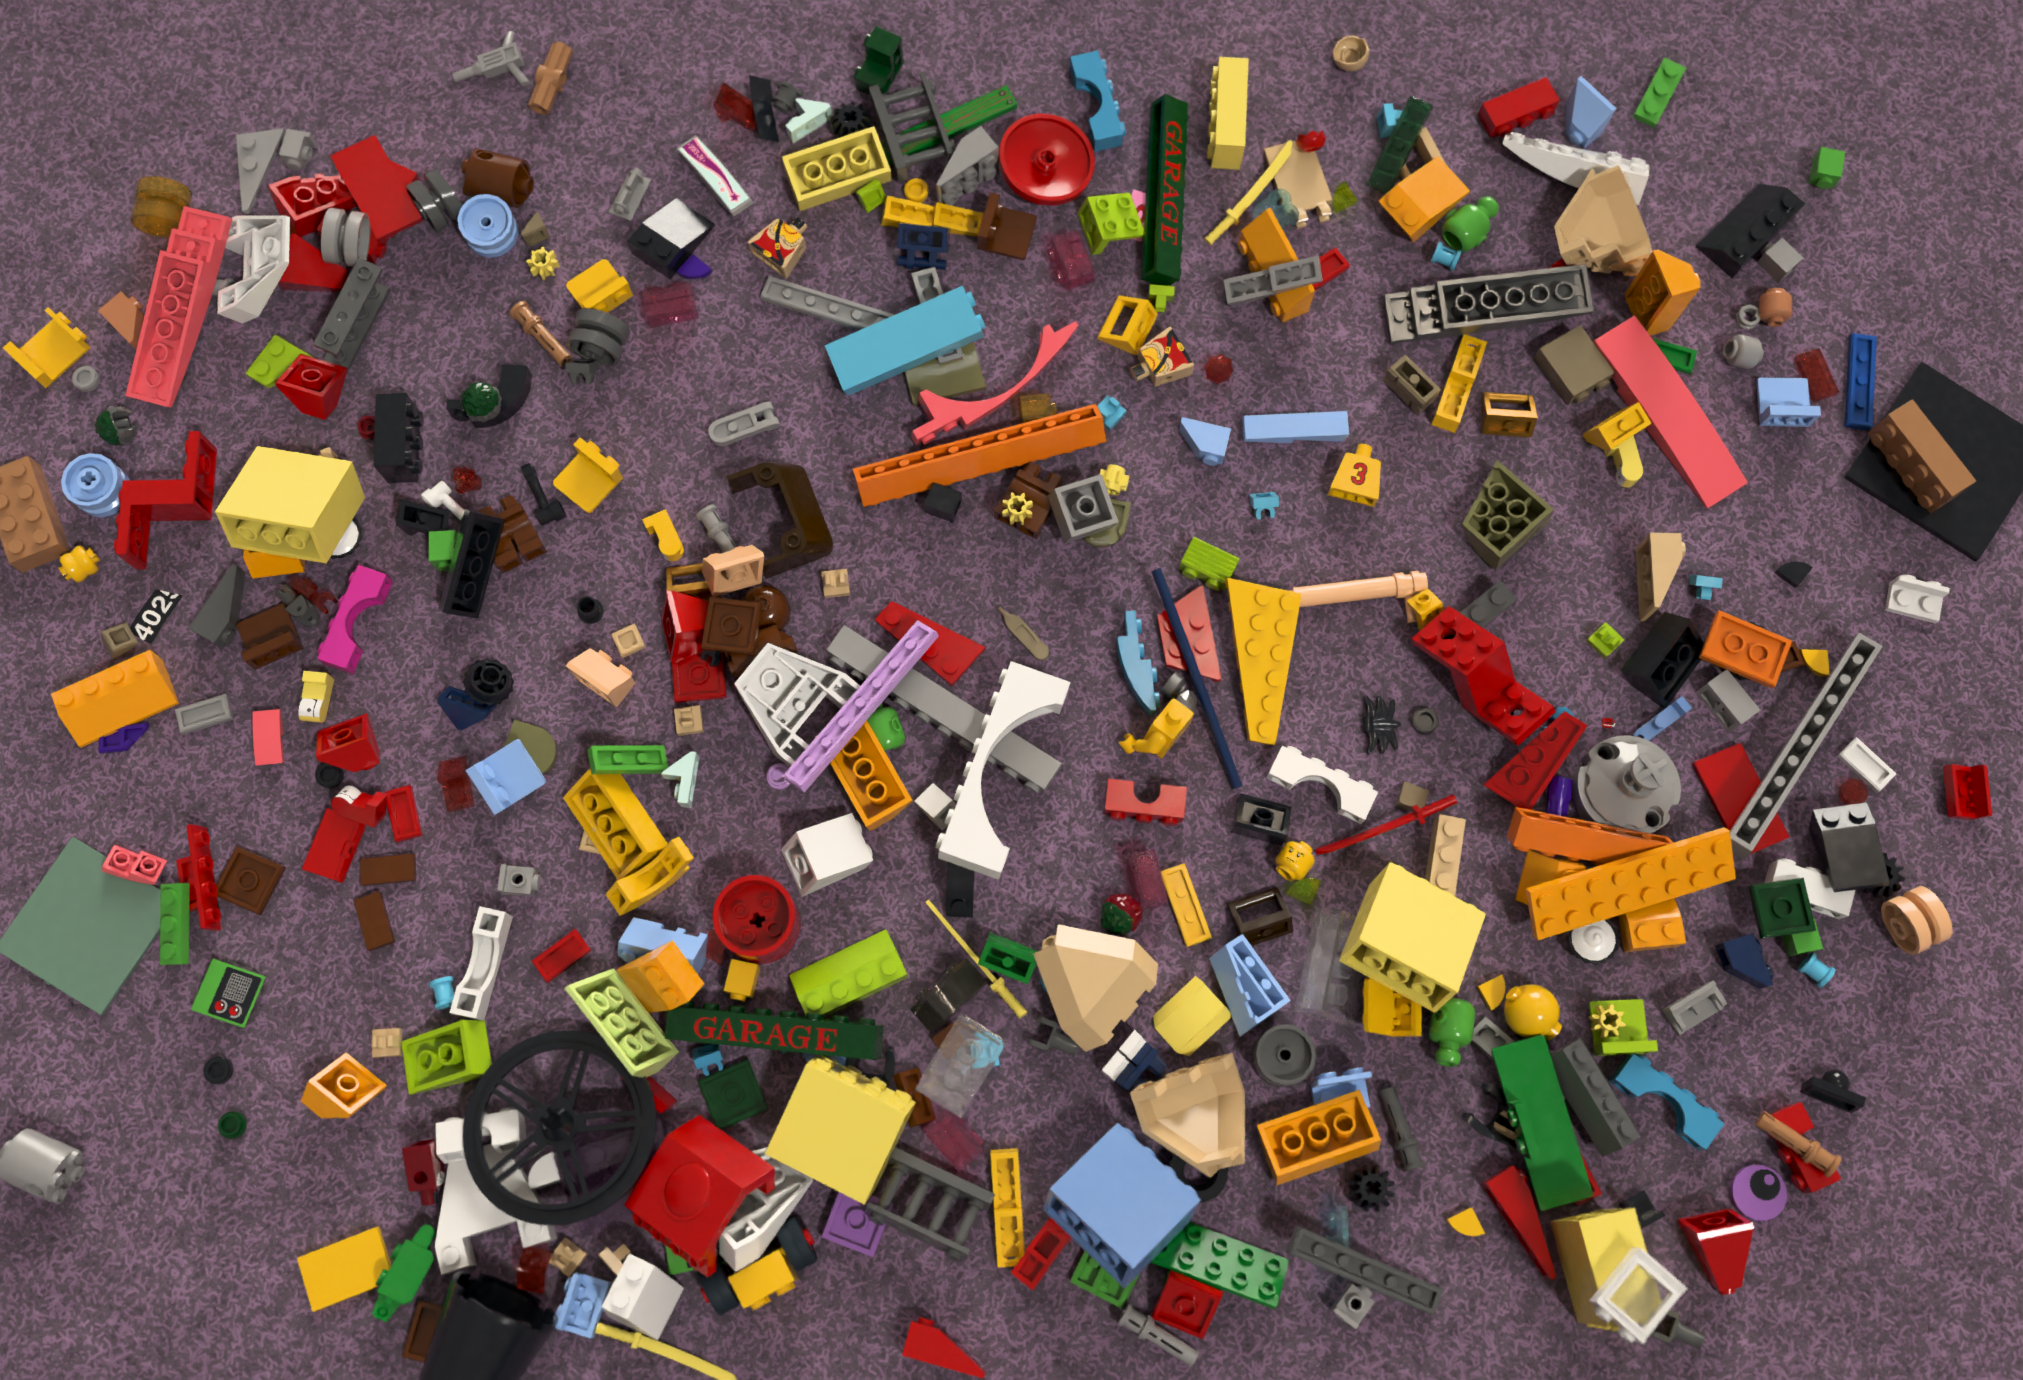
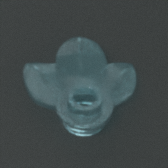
M1279 188L1273 190L1268 195L1267 200H1263L1256 205L1251 219L1252 222L1266 209L1271 208L1284 231L1286 224L1292 226L1297 224L1299 213L1297 207L1291 203L1289 192ZM1283 198L1282 204L1278 206V199Z

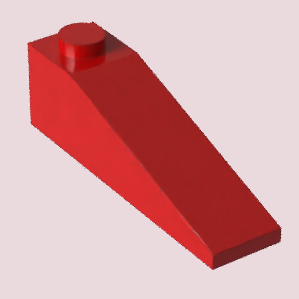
M1514 1165L1506 1166L1481 1183V1185L1545 1280H1553L1556 1278V1274L1534 1201L1526 1184L1528 1179L1519 1167L1515 1168Z

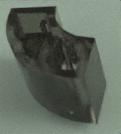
M967 958L959 964L956 962L950 964L943 971L945 976L930 990L926 987L915 997L917 1003L910 1010L931 1034L954 1016L960 1007L968 1003L988 983Z

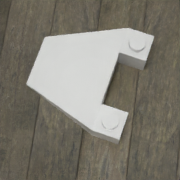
M232 217L225 248L244 256L243 280L218 291L217 314L240 323H245L259 317L289 264L290 217Z
M770 643L765 645L734 683L773 754L789 767L809 746L795 733L822 699L827 697L841 709L860 687L859 684L841 671Z
M492 1143L483 1146L490 1169L510 1153L498 1154ZM514 1158L495 1174V1177L500 1176L514 1165L517 1160ZM466 1160L448 1163L435 1242L441 1275L451 1274L477 1265L470 1240L472 1236L517 1222L523 1248H531L556 1240L554 1226L527 1223L507 1215L494 1206L479 1190L468 1170ZM522 1168L501 1183L511 1193L520 1198L545 1204L536 1190H529L528 1177Z
M768 1147L752 1152L775 1168V1189L767 1195L758 1188L749 1193L729 1221L730 1225L724 1229L719 1237L720 1254L735 1272L760 1258L813 1182V1178L766 1155L765 1152Z

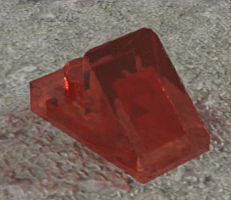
M723 82L713 103L720 120L725 122L731 118L749 131L754 130L757 123L752 101Z
M466 756L439 762L437 781L443 786L448 812L475 806L470 777L466 772L468 769Z

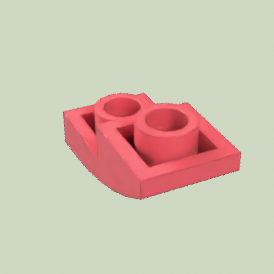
M281 709L253 711L255 765L285 762L282 743L284 732Z
M114 845L101 871L127 880L155 885L167 860L144 851L137 854Z

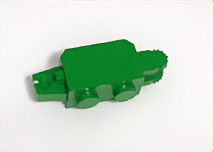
M431 1225L421 1226L412 1241L406 1239L403 1245L397 1244L390 1259L394 1260L389 1271L384 1269L375 1284L379 1286L377 1291L379 1296L371 1314L375 1318L387 1323L400 1305L404 1306L412 1302L434 1262L432 1251L427 1250L435 1235Z

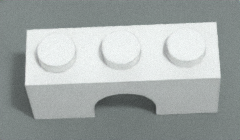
M503 1108L497 1113H485L482 1124V1136L492 1137V1146L498 1154L511 1152L526 1139L525 1118L515 1108ZM451 1117L447 1118L445 1122L436 1123V1155L444 1164L465 1160L463 1149L464 1118Z

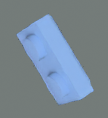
M574 1273L572 1277H569L564 1288V1293L566 1294L564 1303L558 1307L555 1314L558 1317L555 1329L566 1330L587 1338H594L595 1330L603 1311L602 1305L609 1293L612 1282L584 1273Z

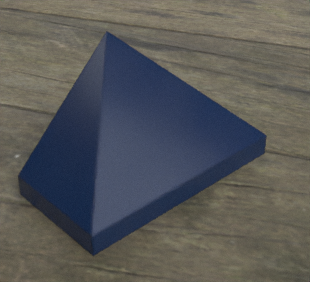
M451 686L437 699L439 706L454 726L461 731L484 720L497 706V703L491 706L486 703L479 704L477 700H472L467 692Z

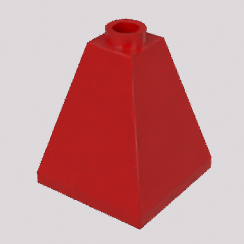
M291 233L289 238V264L278 282L280 289L341 292L349 277L348 270L339 264L325 263L321 251L298 235Z
M666 591L661 623L671 663H677L703 650L701 645L709 601L675 591Z
M1732 1209L1677 1219L1683 1234L1711 1285L1723 1295L1733 1294L1736 1292V1288H1741L1754 1229L1753 1223Z

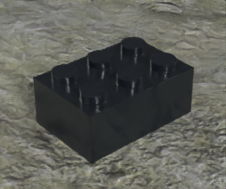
M407 393L376 394L374 467L387 483L418 482V474H422L423 471L422 460L419 458V450L423 449V438L419 435L420 427L424 425L423 413L416 407V403L411 400Z

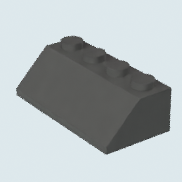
M1581 1036L1550 1054L1561 1090L1602 1157L1625 1148L1640 1137L1638 1128Z

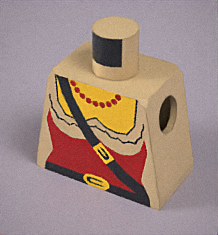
M798 217L790 225H787L781 219H776L748 241L750 252L787 279L806 249L805 238L801 234L807 229V225Z
M1170 326L1139 349L1138 360L1140 364L1130 368V371L1135 381L1148 376L1156 387L1192 375L1194 364Z

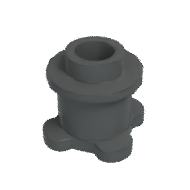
M786 81L778 82L777 87L779 91L771 99L774 102L773 106L783 113L787 111L792 112L795 99L802 97L803 92Z

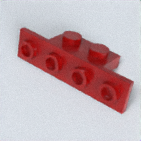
M193 824L186 825L190 856L176 860L179 883H190L189 912L198 910L200 929L219 931L221 930V913L218 909L216 896L218 890L214 881V862L211 858L209 846L210 835L207 832V827Z

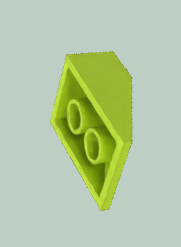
M461 1020L401 1041L409 1095L479 1079L492 1065L486 1024L483 1020Z

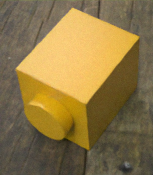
M731 959L724 991L730 994L729 999L745 1002L746 998L753 999L761 968L758 964Z

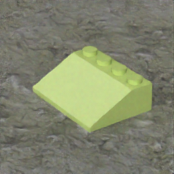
M614 968L570 984L565 988L632 1076L641 1078L646 1076L647 1078L659 1072L679 1053L670 1039H665V1033Z

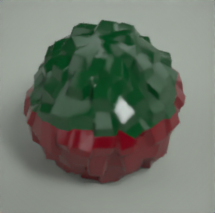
M1119 893L1112 894L1104 900L1100 919L1103 928L1116 936L1118 934L1125 935L1137 929L1142 919L1143 910L1133 897L1128 894Z

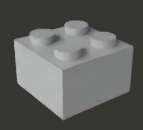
M1102 474L1055 488L1048 495L1064 544L1109 530L1119 522Z

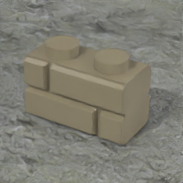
M1406 355L1387 370L1386 376L1383 379L1407 405H1411V409L1417 415L1436 400L1441 390Z

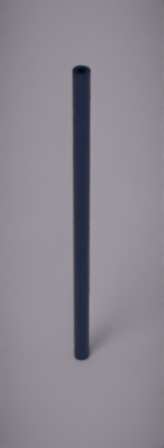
M1161 568L1152 571L1153 578L1233 789L1243 786L1163 572Z

